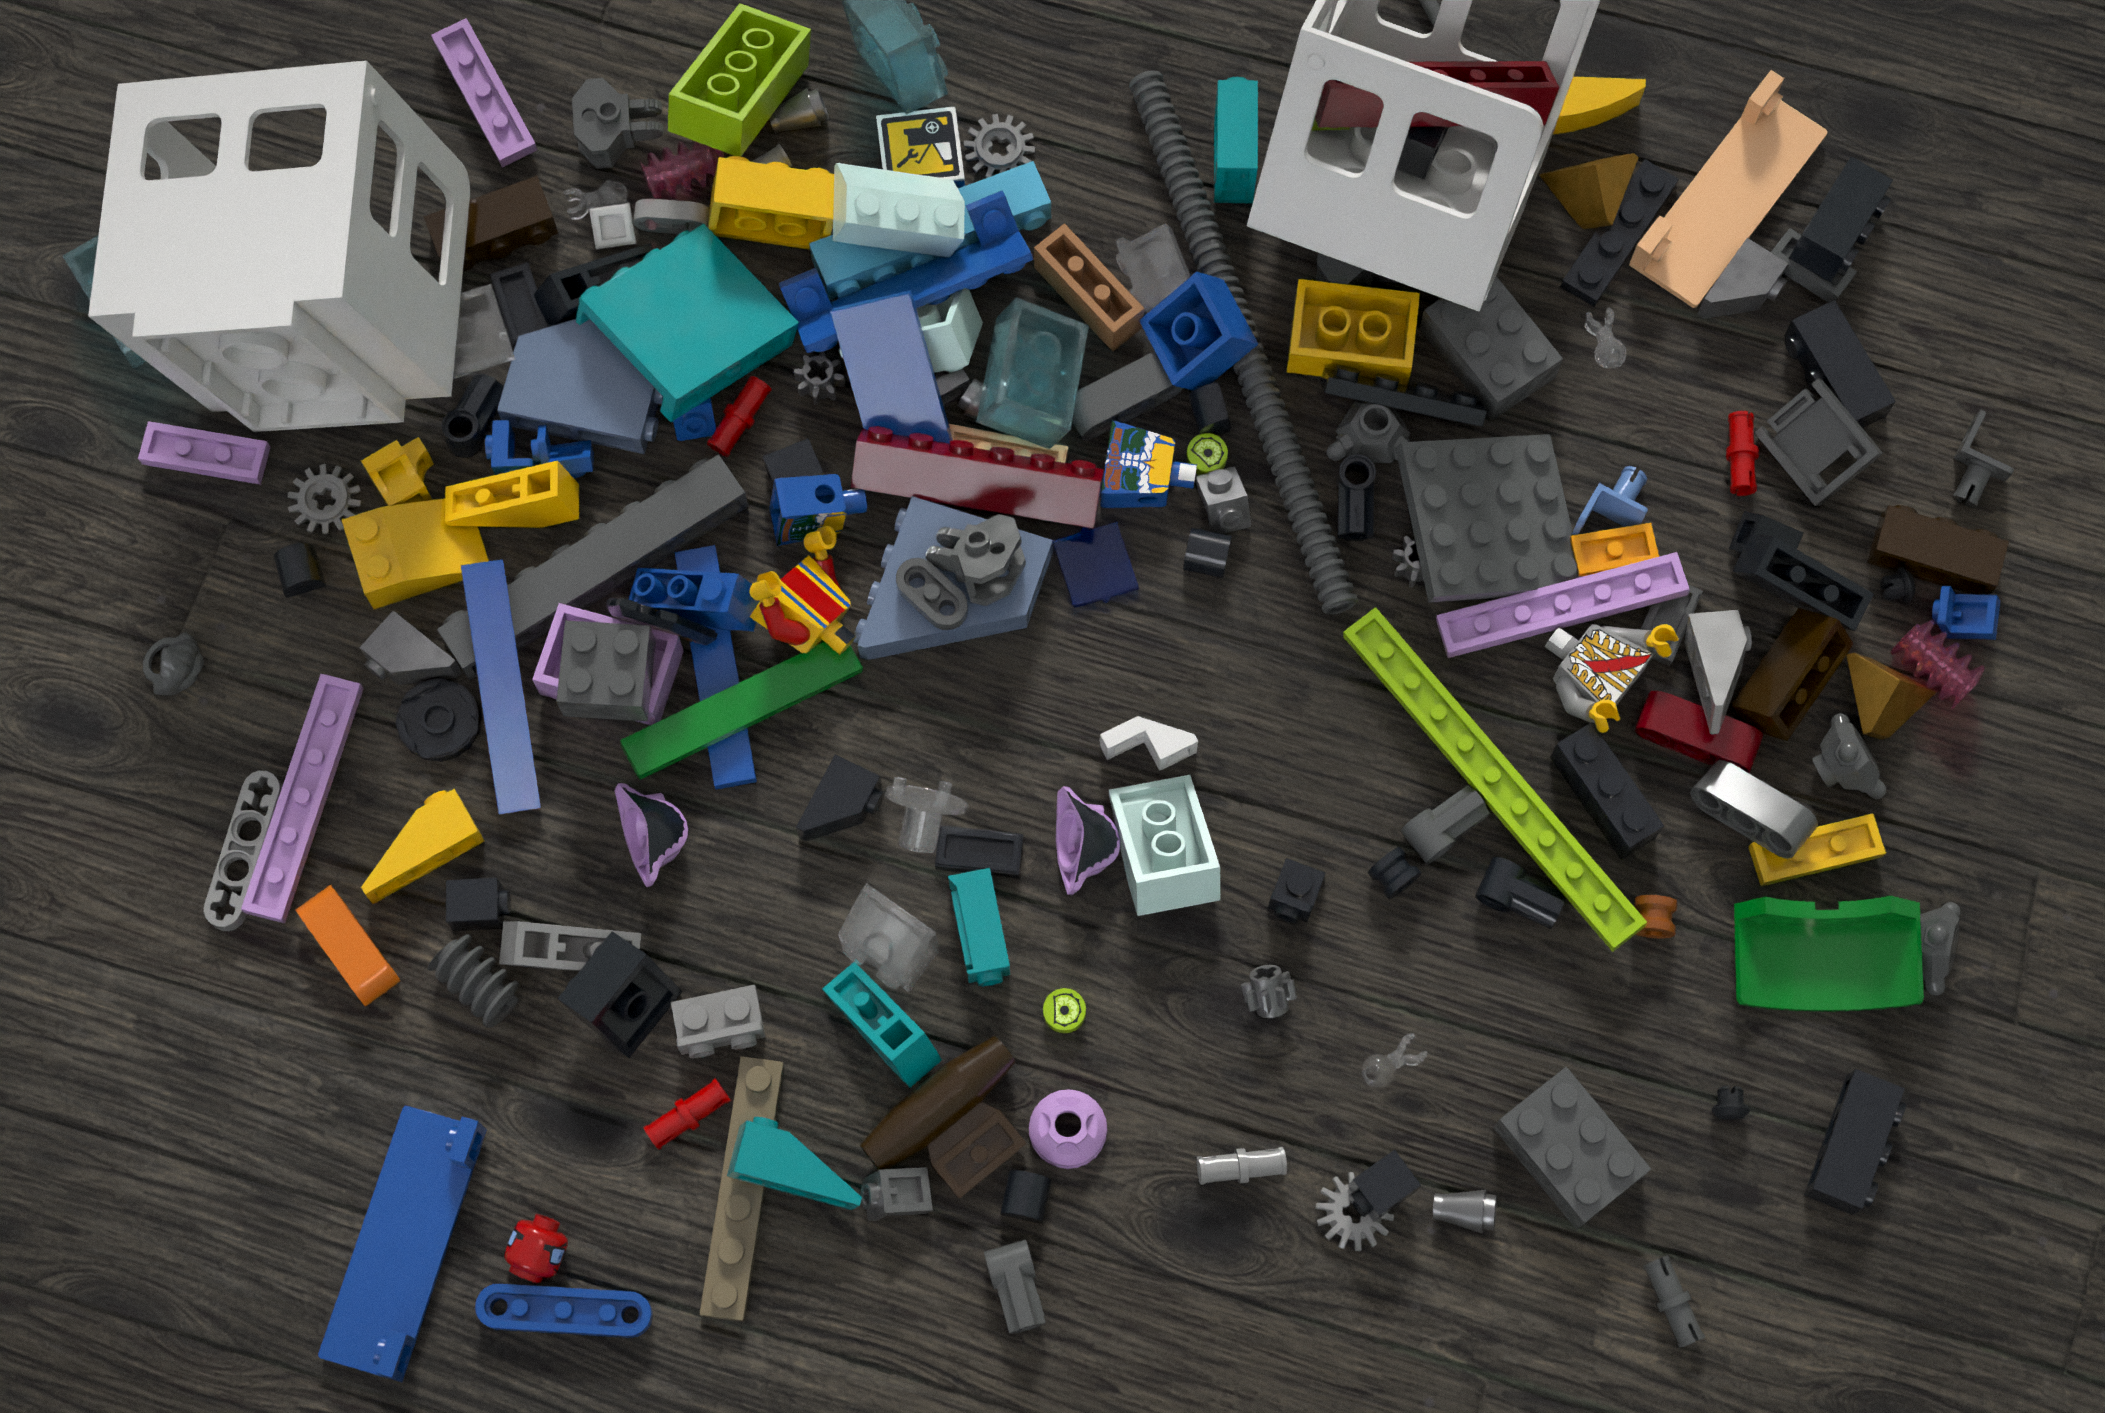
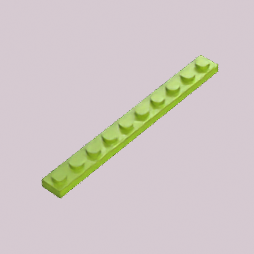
M1376 607L1343 632L1345 640L1469 785L1478 792L1486 805L1612 952L1646 927L1647 921Z

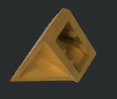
M1634 153L1608 157L1539 174V176L1582 229L1613 225L1639 157Z
M1857 653L1846 655L1864 735L1881 740L1889 738L1937 693L1872 658Z

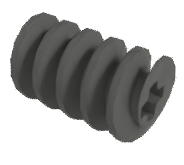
M466 934L443 947L430 961L427 969L429 971L436 970V979L442 983L448 982L447 989L452 994L460 993L459 1001L465 1006L472 1005L471 1013L476 1017H483V1025L486 1028H491L504 1020L517 1005L519 998L514 994L520 983L514 980L504 986L502 983L508 971L501 969L492 974L490 971L495 965L496 960L490 957L481 963L479 959L484 952V948L479 945L469 951L467 947L473 937L470 934Z

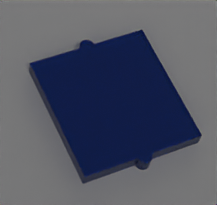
M1117 522L1091 530L1084 527L1081 529V533L1053 541V547L1074 608L1100 600L1107 603L1110 601V597L1139 589Z

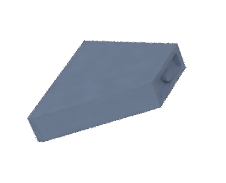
M576 319L518 336L497 411L501 420H509L514 428L538 432V425L547 424L549 435L577 441L591 440L592 444L645 454L648 441L654 442L657 435L659 421L658 418H655L658 404L662 405L663 396L591 320L579 326Z
M912 496L908 508L902 507L898 513L894 531L899 533L894 546L888 544L884 551L881 568H884L885 571L881 582L874 581L870 589L867 605L872 607L867 620L861 618L854 635L856 638L853 642L858 643L859 657L871 660L1027 628L1053 555V540L1018 529L1022 540L1021 548L1026 565L1010 595L987 606L972 603L965 584L956 580L955 573L939 568L938 570L964 593L968 604L967 618L962 625L952 630H941L932 625L900 595L896 584L897 570L908 559L923 558L927 560L925 554L930 546L942 548L943 546H940L936 540V535L941 527L944 528L945 526L951 529L964 530L967 524L977 525L987 519ZM1006 570V572H1005L1004 574H1002V575H1000V576H998V577H1005V576H1007V575L1009 574V571ZM914 578L910 582V585L914 588H920L925 584V581L921 578ZM945 605L941 607L939 612L942 615L948 616L953 614L955 609L950 605Z

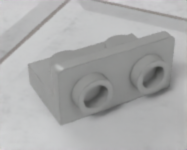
M755 985L671 1002L677 1034V1048L681 1055L689 1054V1058L710 1056L715 1053L714 1048L731 1045V1048L735 1050L749 1048L757 1044L756 1039L766 1037Z

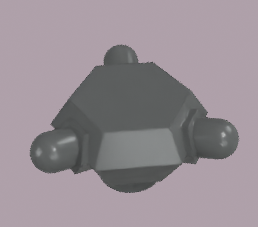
M1354 401L1336 429L1338 436L1335 438L1337 441L1327 447L1326 454L1333 461H1338L1345 456L1360 454L1371 459L1373 463H1392L1394 459L1398 460L1396 448L1400 443L1410 441L1408 438L1410 432L1396 408L1365 401Z
M1839 713L1834 715L1831 719V728L1820 744L1822 753L1812 758L1822 780L1827 787L1840 783L1844 789L1860 790L1862 793L1866 792L1873 799L1882 798L1886 794V786L1878 778L1880 773L1877 763L1864 739L1845 714Z
M1947 902L1941 908L1920 914L1923 980H1925L1927 992L1933 996L1941 995L1945 991V976L1949 975L1954 963L1959 938L1960 908L1953 902Z

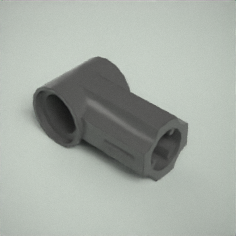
M1467 785L1435 809H1426L1415 816L1400 831L1427 865L1445 854L1454 846L1456 839L1486 819L1490 812L1478 792Z
M1026 1240L984 1251L994 1290H998L1009 1334L1021 1333L1045 1325L1043 1308L1034 1283L1036 1274Z

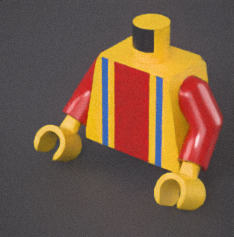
M830 526L818 528L816 531L810 532L805 536L804 546L809 552L815 553L814 558L808 555L781 579L773 571L760 574L757 577L758 582L752 583L749 590L750 596L754 600L760 601L750 617L768 629L773 639L788 643L801 653H808L823 640L835 652L841 655L856 638L851 631L840 623L851 607V602L842 592L837 581L832 556L827 555L826 550L832 549L836 544V533Z

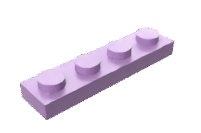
M467 18L432 34L435 46L501 167L537 151L532 136Z

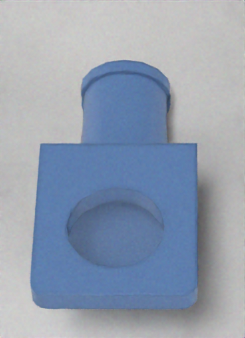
M1627 466L1622 470L1621 476L1613 490L1599 483L1579 517L1572 535L1580 533L1592 510L1623 527L1641 524L1648 509L1635 502V499L1647 482L1645 473L1640 470L1635 480L1630 482L1636 467Z

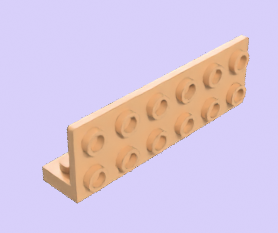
M1770 70L1749 98L1741 118L1664 218L1659 215L1637 244L1629 266L1692 308L1698 307L1747 238L1749 239L1827 135L1825 128L1782 101L1783 96L1778 91L1784 78Z

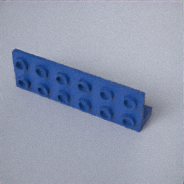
M1003 190L965 205L979 241L954 251L950 257L941 256L833 302H830L816 268L780 282L779 286L792 316L799 322L797 329L806 352H823L837 344L838 337L830 313L832 308L909 290L912 291L916 308L926 304L937 305L946 301L952 293L964 288L969 290L976 289L984 285L989 278L1001 273L1011 274L1017 272L1025 266V263L1032 261L1031 251L1018 230Z
M410 1106L402 1108L318 1353L319 1358L394 1381L403 1382L487 1131L479 1121L463 1116L458 1121Z

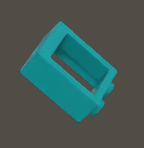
M1231 77L1227 80H1218L1214 112V203H1253L1258 170V81L1247 80L1243 77Z

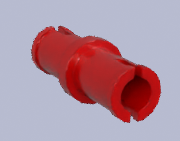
M750 376L734 403L727 404L723 411L725 416L712 437L708 439L707 445L720 455L729 457L731 450L745 429H751L755 423L753 417L767 395L772 391L770 386L759 378Z
M1735 411L1728 415L1730 446L1726 448V459L1730 462V492L1732 494L1737 493L1738 496L1751 495L1757 491L1755 460L1759 457V448L1754 445V414H1748V411Z
M715 1078L711 1083L686 1100L680 1098L675 1101L676 1107L643 1128L655 1147L660 1150L664 1145L689 1128L694 1131L700 1127L699 1121L724 1104H728L731 1100Z

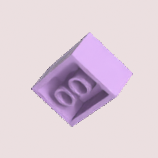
M559 603L532 679L539 694L557 699L565 620L618 624L634 623ZM652 629L656 644L648 721H637L648 725L661 721L684 652L679 636Z

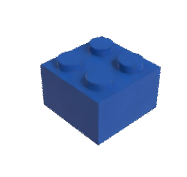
M1200 272L1194 273L1139 320L1172 385L1193 391L1215 381L1258 345L1225 281Z

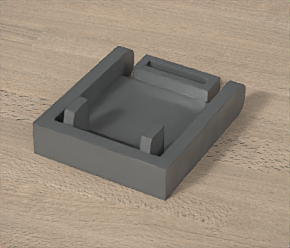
M1818 378L1812 385L1822 398L1817 400L1809 390L1804 389L1767 420L1776 433H1779L1773 438L1770 432L1763 426L1755 431L1758 438L1814 506H1821L1883 454L1828 386ZM1849 451L1857 461L1830 484H1827L1820 474Z

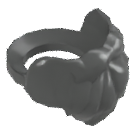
M183 632L176 638L166 637L158 640L150 647L143 660V672L146 678L153 683L154 694L172 696L194 684L204 665L197 641L187 632ZM163 648L160 674H156L152 671L151 663L155 654Z

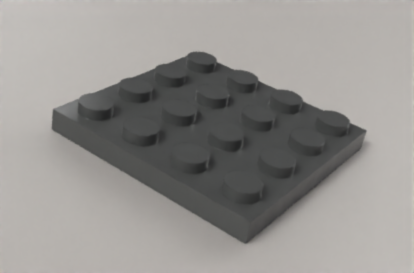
M1550 434L1401 442L1396 448L1428 603L1508 597L1583 577H1578L1577 564L1570 542V536H1572L1573 531Z

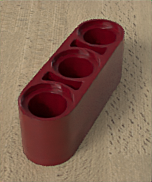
M1650 691L1648 693L1635 727V733L1649 742L1711 766L1718 760H1725L1749 774L1763 739V733L1757 728L1726 715L1719 733L1710 734L1702 706L1662 691Z

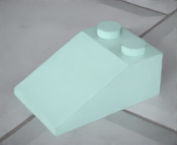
M964 288L950 294V297L940 304H926L916 308L934 373L958 371L969 364L983 322L969 289ZM839 348V353L843 357L841 348Z
M1185 775L1110 789L1109 799L1115 826L1119 832L1120 849L1137 915L1219 901L1220 865L1191 776Z

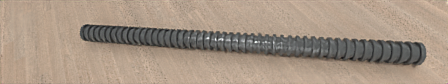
M1159 71L1142 72L1131 80L1129 89L1133 93L1134 101L1137 103V110L1141 114V121L1145 125V132L1149 135V143L1153 146V154L1157 157L1156 162L1161 167L1160 173L1165 178L1164 183L1169 189V197L1173 200V208L1177 210L1176 216L1179 221H1182L1180 227L1182 231L1186 232L1184 237L1190 243L1188 248L1194 254L1192 259L1198 265L1196 270L1197 272L1225 281L1257 342H1259L1260 335L1254 332L1256 324L1251 321L1252 314L1247 309L1248 303L1243 298L1244 292L1238 287L1240 284L1239 279L1234 276L1236 273L1235 268L1230 265L1231 257L1226 254L1227 247L1222 243V234L1218 233L1219 225L1214 222L1215 215L1210 211L1211 204L1206 200L1207 193L1202 189L1203 182L1198 178L1199 172L1194 168L1195 161L1190 157L1191 150L1186 146L1187 140L1183 136V129L1178 125L1179 118L1174 114L1175 107L1171 104L1170 95L1166 93L1167 86L1163 82V75ZM1258 343L1254 349L1235 363L1233 370L1235 374L1239 375L1237 379L1239 385L1244 386L1241 392L1243 396L1248 397L1246 405L1248 408H1252L1250 416L1256 420L1254 427L1257 431H1260L1258 438L1261 442H1265L1262 446L1263 451L1269 453L1266 459L1270 465H1273L1271 467L1272 475L1277 476L1275 484L1281 487L1279 490L1280 497L1286 499L1283 505L1286 510H1290L1288 519L1294 522L1292 530L1298 533L1296 536L1297 543L1303 545L1300 551L1303 556H1307L1305 565L1311 568L1309 576L1315 579L1313 583L1314 589L1320 591L1317 597L1320 602H1324L1322 611L1325 614H1338L1352 608L1357 603L1358 598L1356 594L1351 593L1354 587L1351 582H1347L1349 574L1346 570H1343L1345 566L1344 560L1338 559L1341 554L1340 549L1334 547L1336 539L1330 535L1332 532L1331 526L1325 524L1328 517L1325 513L1321 512L1323 504L1317 501L1319 493L1313 489L1315 482L1312 478H1308L1311 472L1308 467H1304L1306 458L1300 455L1302 448L1299 444H1296L1298 437L1295 433H1292L1294 426L1288 421V411L1283 410L1285 408L1284 400L1279 399L1281 391L1275 387L1277 381L1275 377L1271 376L1273 370L1271 366L1267 365L1269 361L1267 355L1262 354L1264 346Z

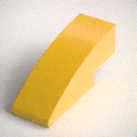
M1573 77L1553 135L1573 132L1601 124L1638 106L1646 87V79Z

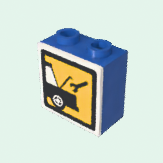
M955 107L876 116L883 170L951 179L957 188L965 186Z

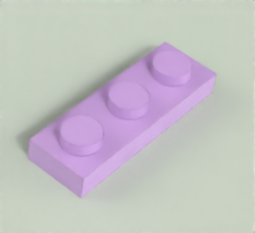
M148 421L138 460L142 465L261 485L270 445L267 441Z

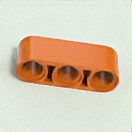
M329 885L296 909L299 917L365 1007L401 982L332 885Z

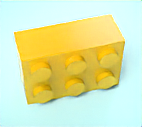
M741 156L719 157L711 193L708 228L715 236L810 249L809 243L830 236L833 229L834 174H830L822 168H810L808 170L790 168L787 164L781 162L755 163Z
M1298 279L1287 373L1322 377L1324 368L1335 370L1337 365H1344L1359 370V375L1375 378L1376 374H1386L1400 380L1399 384L1408 385L1413 363L1420 293Z

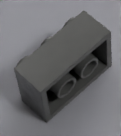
M1497 276L1480 311L1444 298L1439 299L1424 309L1419 327L1420 331L1466 389L1478 396L1477 401L1482 403L1487 411L1486 414L1491 420H1494L1556 378L1563 358Z
M1567 1067L1563 1068L1499 1119L1493 1127L1576 1230L1651 1170L1649 1165Z

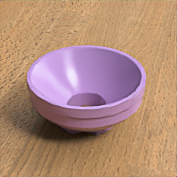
M1059 1090L1046 1096L1034 1108L1029 1123L1030 1141L1039 1157L1048 1164L1064 1169L1079 1168L1091 1162L1101 1152L1107 1136L1106 1118L1101 1107L1089 1095L1076 1090ZM1063 1113H1073L1081 1121V1129L1073 1137L1061 1136L1056 1131L1055 1121Z

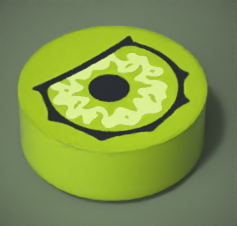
M1204 433L1197 435L1190 441L1187 448V463L1197 464L1196 474L1210 473L1214 470L1223 469L1226 465L1228 450L1225 442L1219 436Z
M1057 989L1050 993L1044 1002V1020L1056 1032H1073L1085 1020V1002L1081 995L1072 989Z

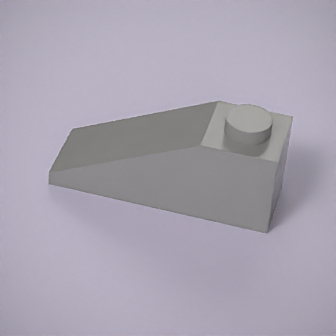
M1738 610L1688 614L1684 643L1710 734H1718L1742 671L1745 651L1751 650V632L1748 626H1743Z
M520 921L503 922L499 964L580 971L592 957L595 949L604 942L613 930ZM613 931L640 949L641 933Z

